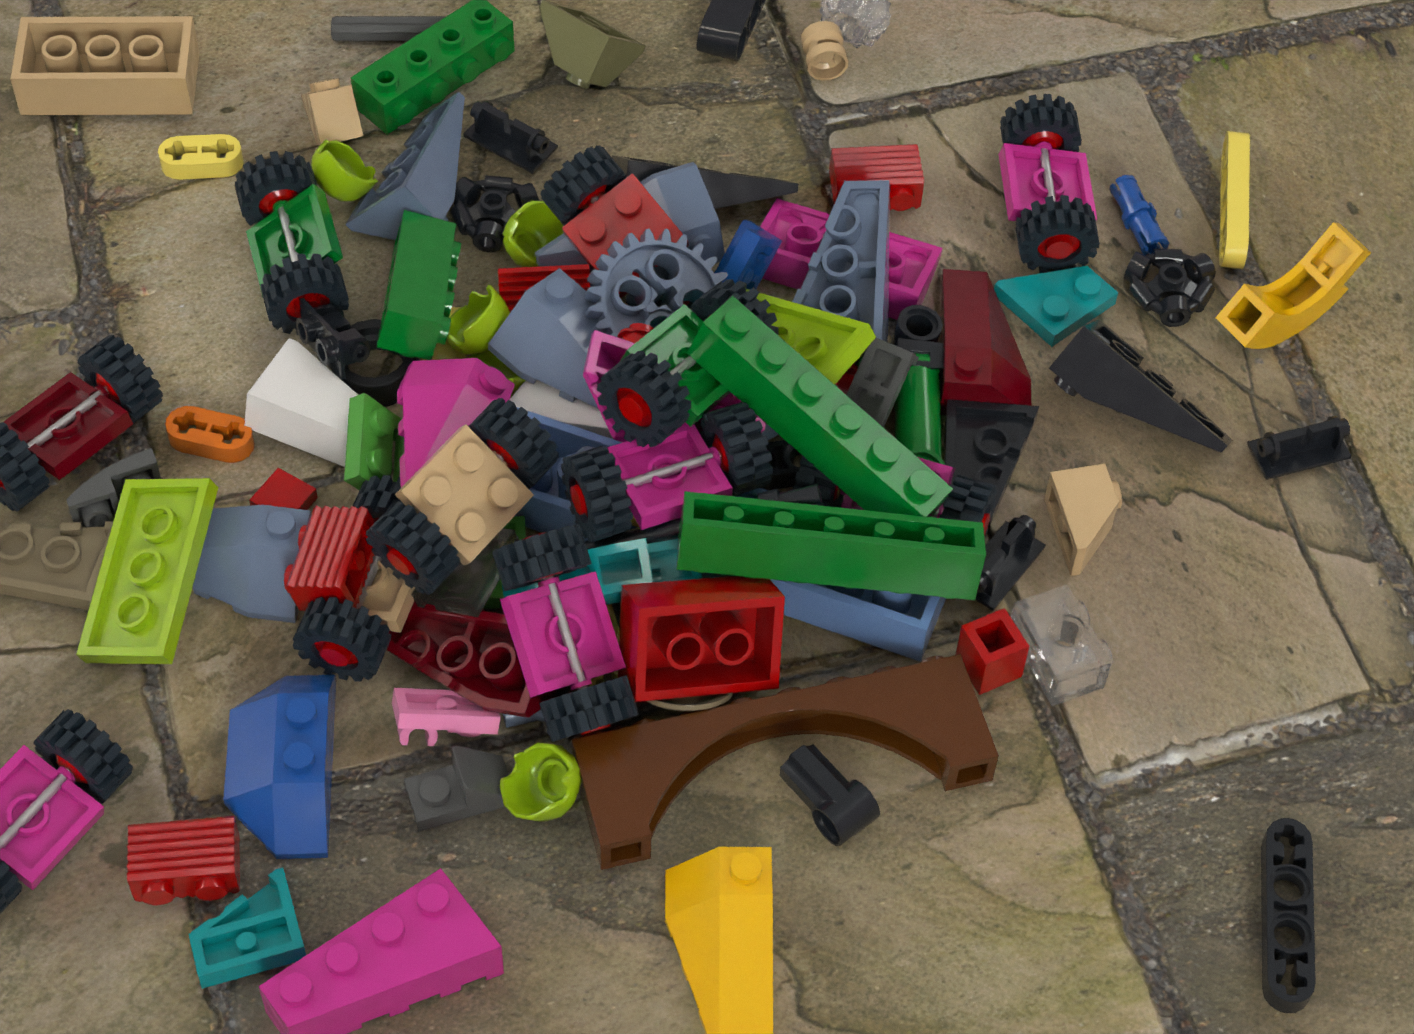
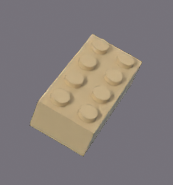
M193 16L21 17L10 78L20 115L193 114L200 53Z

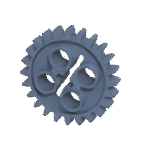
M650 228L646 229L640 236V242L635 235L629 233L623 240V246L614 241L607 250L609 256L601 254L595 263L599 270H592L587 278V281L594 285V287L588 288L584 294V299L596 304L588 308L585 312V317L599 320L590 333L592 334L594 330L617 337L620 330L628 328L633 323H644L656 327L683 305V301L694 303L716 284L723 282L728 274L727 272L714 274L711 268L715 265L718 258L714 256L704 261L700 257L704 247L702 243L692 250L686 248V234H683L674 243L671 242L669 229H664L658 240H655ZM658 265L666 269L670 275V280L658 277L653 270V266ZM632 272H637L639 277L633 276ZM619 292L631 294L636 300L637 306L631 307L623 303L619 297ZM661 300L665 305L658 307L655 303Z

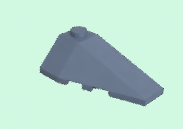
M457 92L430 110L404 143L407 149L384 168L381 173L386 179L379 185L376 192L372 188L359 200L345 225L351 231L396 240L404 210L445 221L449 220L446 215L455 200L465 97L460 92Z
M694 162L654 173L640 183L678 229L687 235L689 242L687 248L692 250L702 243L704 247L700 257L705 261L716 256L718 258L716 263H720L725 254L720 221L697 165ZM564 233L535 252L538 266L588 264Z
M889 180L844 181L826 222V231L816 253L813 252L808 264L809 271L801 289H797L792 301L868 323L876 338L888 342Z
M559 268L523 294L488 343V350L520 378L532 384L539 380L560 390L559 396L570 402H574L577 398L598 408L583 377L591 339L590 332L599 322L598 319L585 317V312L596 303L584 299L586 290Z

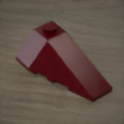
M943 269L941 320L943 326L940 343H943L944 370L940 379V415L945 416L947 399L1032 406L1031 378L988 273Z
M414 601L401 633L393 631L388 633L391 634V640L386 650L387 652L486 711L529 718L541 710L539 703L559 697L566 690V687L530 698L505 614Z

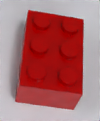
M744 576L622 585L619 647L626 668L618 670V678L627 675L635 702L779 689L785 596L770 579L747 578Z

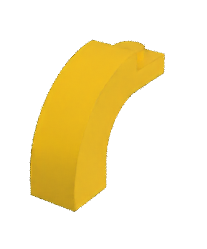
M1333 222L1306 255L1289 272L1276 281L1264 286L1243 284L1215 318L1245 348L1265 349L1280 344L1314 323L1346 293L1349 288L1344 284L1371 252L1341 224Z

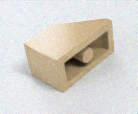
M1105 463L1050 472L1044 500L1070 576L1081 574L1112 529L1116 511L1122 506L1120 486L1117 481H1111Z

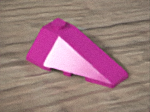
M478 358L413 361L408 366L397 391V404L403 406V418L398 423V435L404 437L405 451L399 459L401 488L460 427L465 424L469 426L494 399L503 398L507 402L511 397L515 384L509 381L501 371L489 367Z

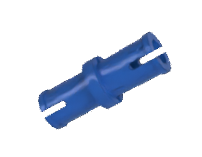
M1123 175L1117 178L1115 182L1120 190L1113 183L1110 185L1109 190L1122 212L1121 220L1127 230L1131 229L1142 254H1151L1154 248L1161 249L1158 242H1160L1162 248L1167 249L1169 242L1156 220L1157 212L1153 204L1145 200L1135 177Z

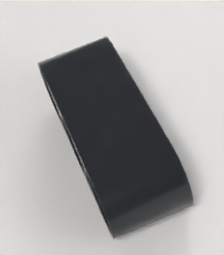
M711 0L699 28L696 44L697 51L738 61L766 0Z

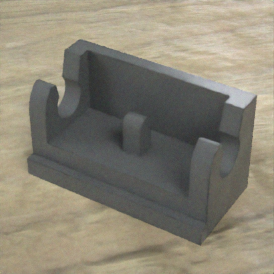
M875 338L867 347L846 395L884 428L911 365L916 366L919 357L910 351Z

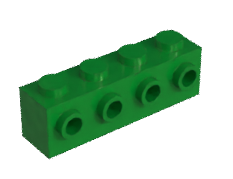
M472 0L350 77L357 110L388 135L401 125L409 123L415 116L427 108L440 103L447 95L464 84L472 82L478 75L498 62L504 61L510 54L515 52L513 21L487 0Z
M404 210L393 247L377 341L378 348L398 352L409 358L418 357L432 360L436 344L445 345L451 324L449 316L455 292L452 291L457 277L458 267H456L461 249V243L454 241L456 223Z

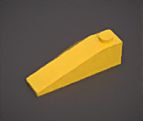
M717 847L665 870V923L670 937H673L686 981L689 982L699 1009L698 1014L705 1034H773L772 847Z

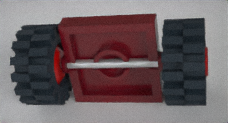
M109 335L79 357L77 363L80 365L78 367L80 373L85 376L83 380L71 372L4 422L0 423V502L4 506L7 505L12 511H19L49 488L48 484L50 482L49 478L45 476L46 471L60 481L162 402L163 393L158 389L161 386L158 380L152 378L153 371L150 367H146L143 364L144 359L140 354L135 355L134 349L130 344H124L122 338L118 336L115 338L114 335Z

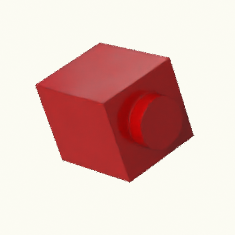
M1003 608L962 625L955 655L961 654L970 681L977 693L981 695L1021 678L1030 646L1006 609Z

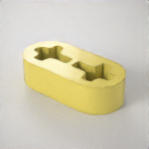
M226 134L170 137L163 141L158 149L162 172L172 179L230 177L238 173L244 163L240 142L235 137ZM220 154H226L225 158H220ZM182 155V159L176 160L177 156Z

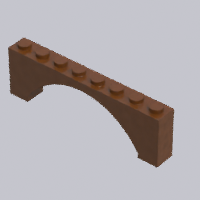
M961 654L945 658L943 656H931L920 663L899 668L885 666L877 669L872 674L853 678L845 676L835 677L822 685L803 689L789 687L781 690L776 695L758 699L739 698L726 706L700 711H685L679 716L657 721L654 719H643L635 722L630 727L612 731L597 730L584 734L580 738L572 739V755L578 763L582 780L579 790L601 870L651 859V840L657 826L672 802L684 788L701 772L724 756L750 744L771 738L800 734H823L871 743L919 765L941 780L945 791L993 781L999 755Z

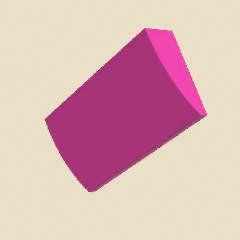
M777 198L760 227L782 240V243L762 279L791 288L801 289L809 271L808 264L813 252H817L825 234V225L830 214ZM889 232V318L898 320L899 314L904 308L911 305H922L938 266L942 247Z

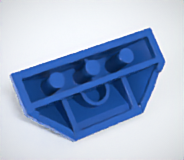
M336 675L284 676L230 710L224 804L266 846V849L276 859L328 858Z

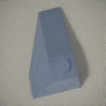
M270 505L213 508L192 587L194 594L205 599L214 597L232 605L233 611L246 617L296 623L299 609L285 589L284 573L287 566L295 562L299 551L298 534L303 525H308L311 510Z

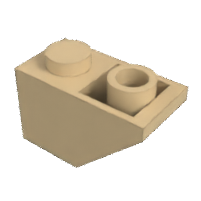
M339 78L310 83L311 92L301 94L316 144L320 146L326 139L341 142L363 137L352 85H340Z

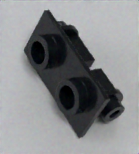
M477 101L474 103L470 116L474 118L475 123L463 133V137L531 174L558 148L557 144L545 137L543 130L534 129L517 119L514 121L510 120L508 114L493 107V104L489 101L483 103Z
M300 298L301 317L297 318L296 327L301 341L305 345L309 344L317 353L319 360L324 366L328 365L341 380H345L346 365L356 362L361 363L368 359L370 355L368 340L355 328L351 329V324L334 305L322 304L313 308L304 298Z
M1330 416L1324 422L1276 434L1267 432L1263 438L1247 442L1266 480L1351 459V454L1343 442L1344 437L1350 435V425L1347 419H1339L1337 416Z
M1021 515L1020 518L1015 517L1010 522L1005 521L985 545L986 558L975 600L992 611L996 609L1046 547V544L1035 538L1036 523L1031 517Z

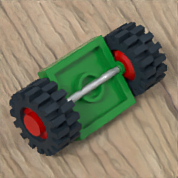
M278 151L270 152L271 158L264 159L261 154L255 157V165L249 161L243 165L244 172L238 171L236 175L235 190L243 218L245 217L246 222L250 226L255 223L253 227L246 231L269 321H272L273 327L277 330L282 327L283 333L290 334L293 329H296L298 335L296 320L301 317L300 298H304L313 308L322 304L334 305L343 316V310H348L349 298L341 269L338 264H335L343 258L326 194L317 186L311 164L309 162L306 163L305 158L301 155L294 159L292 152L285 151L283 157H279Z
M727 279L723 283L719 282L691 305L692 309L688 308L685 304L627 349L620 362L600 378L602 381L597 386V391L602 393L597 397L599 405L607 406V409L602 412L605 419L613 418L616 422L612 428L617 433L621 429L624 430V439L630 443L636 438L637 446L645 447L649 444L650 447H654L662 443L681 427L684 422L691 427L702 418L703 414L709 412L731 392L690 357L687 352L702 323L732 296L778 335L779 327L772 326L777 321L775 313L768 314L766 312L770 304L766 299L762 302L757 299L760 293L753 287L747 292V283L739 281L734 284L733 279Z

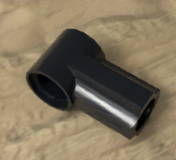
M814 744L799 747L790 754L787 761L780 767L779 776L812 810L814 823L831 844L841 846L879 818L880 808L868 788L857 780L849 782Z

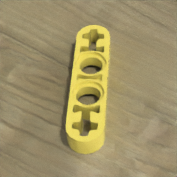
M1227 131L1223 142L1221 155L1219 265L1224 268L1243 269L1247 258L1249 244V133Z

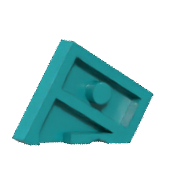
M1088 266L997 281L994 285L998 300L1051 347L1115 305L1118 292Z
M283 867L271 872L268 875L270 883L249 899L243 894L228 904L219 916L208 919L188 934L202 989L295 963L306 956Z

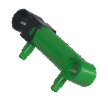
M911 305L900 312L891 340V344L910 351L919 357L916 366L911 365L894 403L895 438L916 457L945 465L941 458L940 379L944 370L943 343L938 342L943 324L941 317L931 308L922 305ZM860 356V358L857 360L858 367L862 361L863 356Z

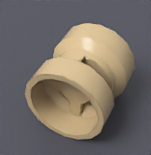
M818 21L804 29L801 34V44L806 55L805 62L810 76L822 81L832 80L841 76L848 68V57L843 47V36L840 27L834 22Z

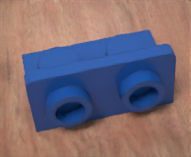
M743 220L714 274L727 272L728 276L724 281L733 279L734 284L742 281L747 283L746 289L751 290L753 287L757 289L782 240L752 221Z

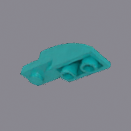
M646 538L588 549L592 564L576 571L562 574L559 576V580L563 581L596 571L606 604L621 602L622 585L702 579L703 577L702 573L676 570L678 539L647 544ZM533 583L529 586L504 591L503 589V595L505 598L538 588L539 586L538 583Z

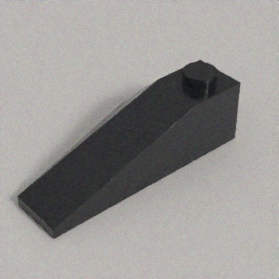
M612 155L614 161L626 174V178L633 173L640 182L654 173L678 166L665 162ZM698 168L715 209L798 192L799 184L791 181L739 173L727 174L721 171Z
M1099 319L1084 325L1049 367L1057 375L1054 378L1055 383L1073 397L1079 393L1085 399L1221 453L1233 441L1193 403L1186 399H1182L1179 403L1174 399L1173 396L1176 391L1172 387L1173 384L1163 375H1158L1150 369L1144 371L1139 366L1144 357Z

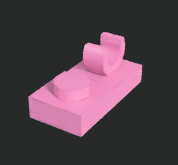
M394 688L392 706L401 745H408L409 734L415 729L425 730L427 746H434L438 739L437 730H447L448 733H457L465 737H477L481 734L498 735L500 713L486 711L452 690Z

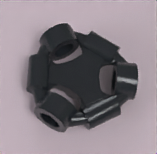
M486 175L484 180L478 181L462 177L456 183L454 206L451 208L450 214L462 235H469L477 249L487 253L499 251L504 239L502 234L504 229L502 226L505 228L512 214L516 212L507 202L506 197L514 193L518 209L527 202L539 201L532 183L520 185L514 183L511 177Z
M1154 248L1151 254L1134 253L1125 271L1124 279L1129 281L1131 285L1128 289L1129 293L1145 311H1154L1160 316L1162 324L1166 326L1179 327L1190 320L1191 314L1202 312L1215 291L1212 280L1215 278L1216 271L1212 260L1205 253L1191 256L1183 254L1182 249ZM1151 264L1159 269V273L1149 283L1143 282Z

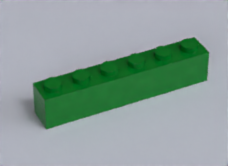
M734 296L729 298L702 323L687 354L741 402L747 403L749 409H753L758 417L861 508L877 512L925 517L934 516L953 488Z
M685 491L678 534L676 570L831 585L850 589L860 588L889 591L898 594L908 593L937 596L947 599L975 600L986 558L984 527L982 522Z

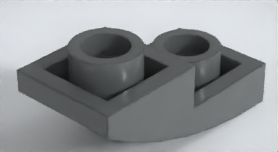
M152 448L112 464L78 487L66 499L73 522H81L82 527H104L105 521H114L125 479H161Z

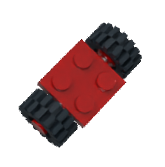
M596 145L595 148L592 146L586 148L584 154L580 151L574 155V159L571 162L567 160L563 163V168L560 171L556 170L551 175L553 179L546 181L543 186L545 189L540 193L541 199L563 224L562 231L593 270H599L595 263L601 254L609 256L607 250L614 241L623 246V240L629 233L635 235L639 242L640 236L649 228L655 240H658L664 229H669L671 242L674 243L683 235L632 173L626 178L624 171L605 148L600 145ZM658 265L653 266V270L658 277L670 280V275L666 269ZM632 272L633 276L639 277L637 272ZM619 292L620 299L627 294V292ZM628 294L626 296V303L631 307L637 306L634 297ZM661 300L655 303L658 307L665 305ZM683 301V305L685 304L688 308H692V302Z

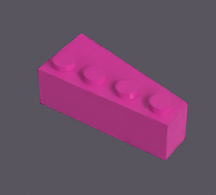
M440 868L261 984L259 990L266 1014L281 1034H347L362 1028V1023L388 1013L390 1017L410 1010L409 1005L437 994L442 998L460 991L461 985L482 977L489 980L504 974L502 946Z

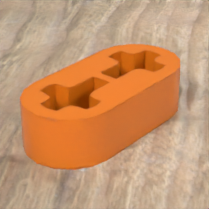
M183 406L172 411L166 418L165 427L170 445L179 452L227 463H236L249 457L254 450L255 443L252 429L244 426L245 419L239 416L195 406ZM189 425L196 426V429L190 428L186 434L180 433V430H187ZM233 435L240 436V438H234L231 444L224 442V440H231Z

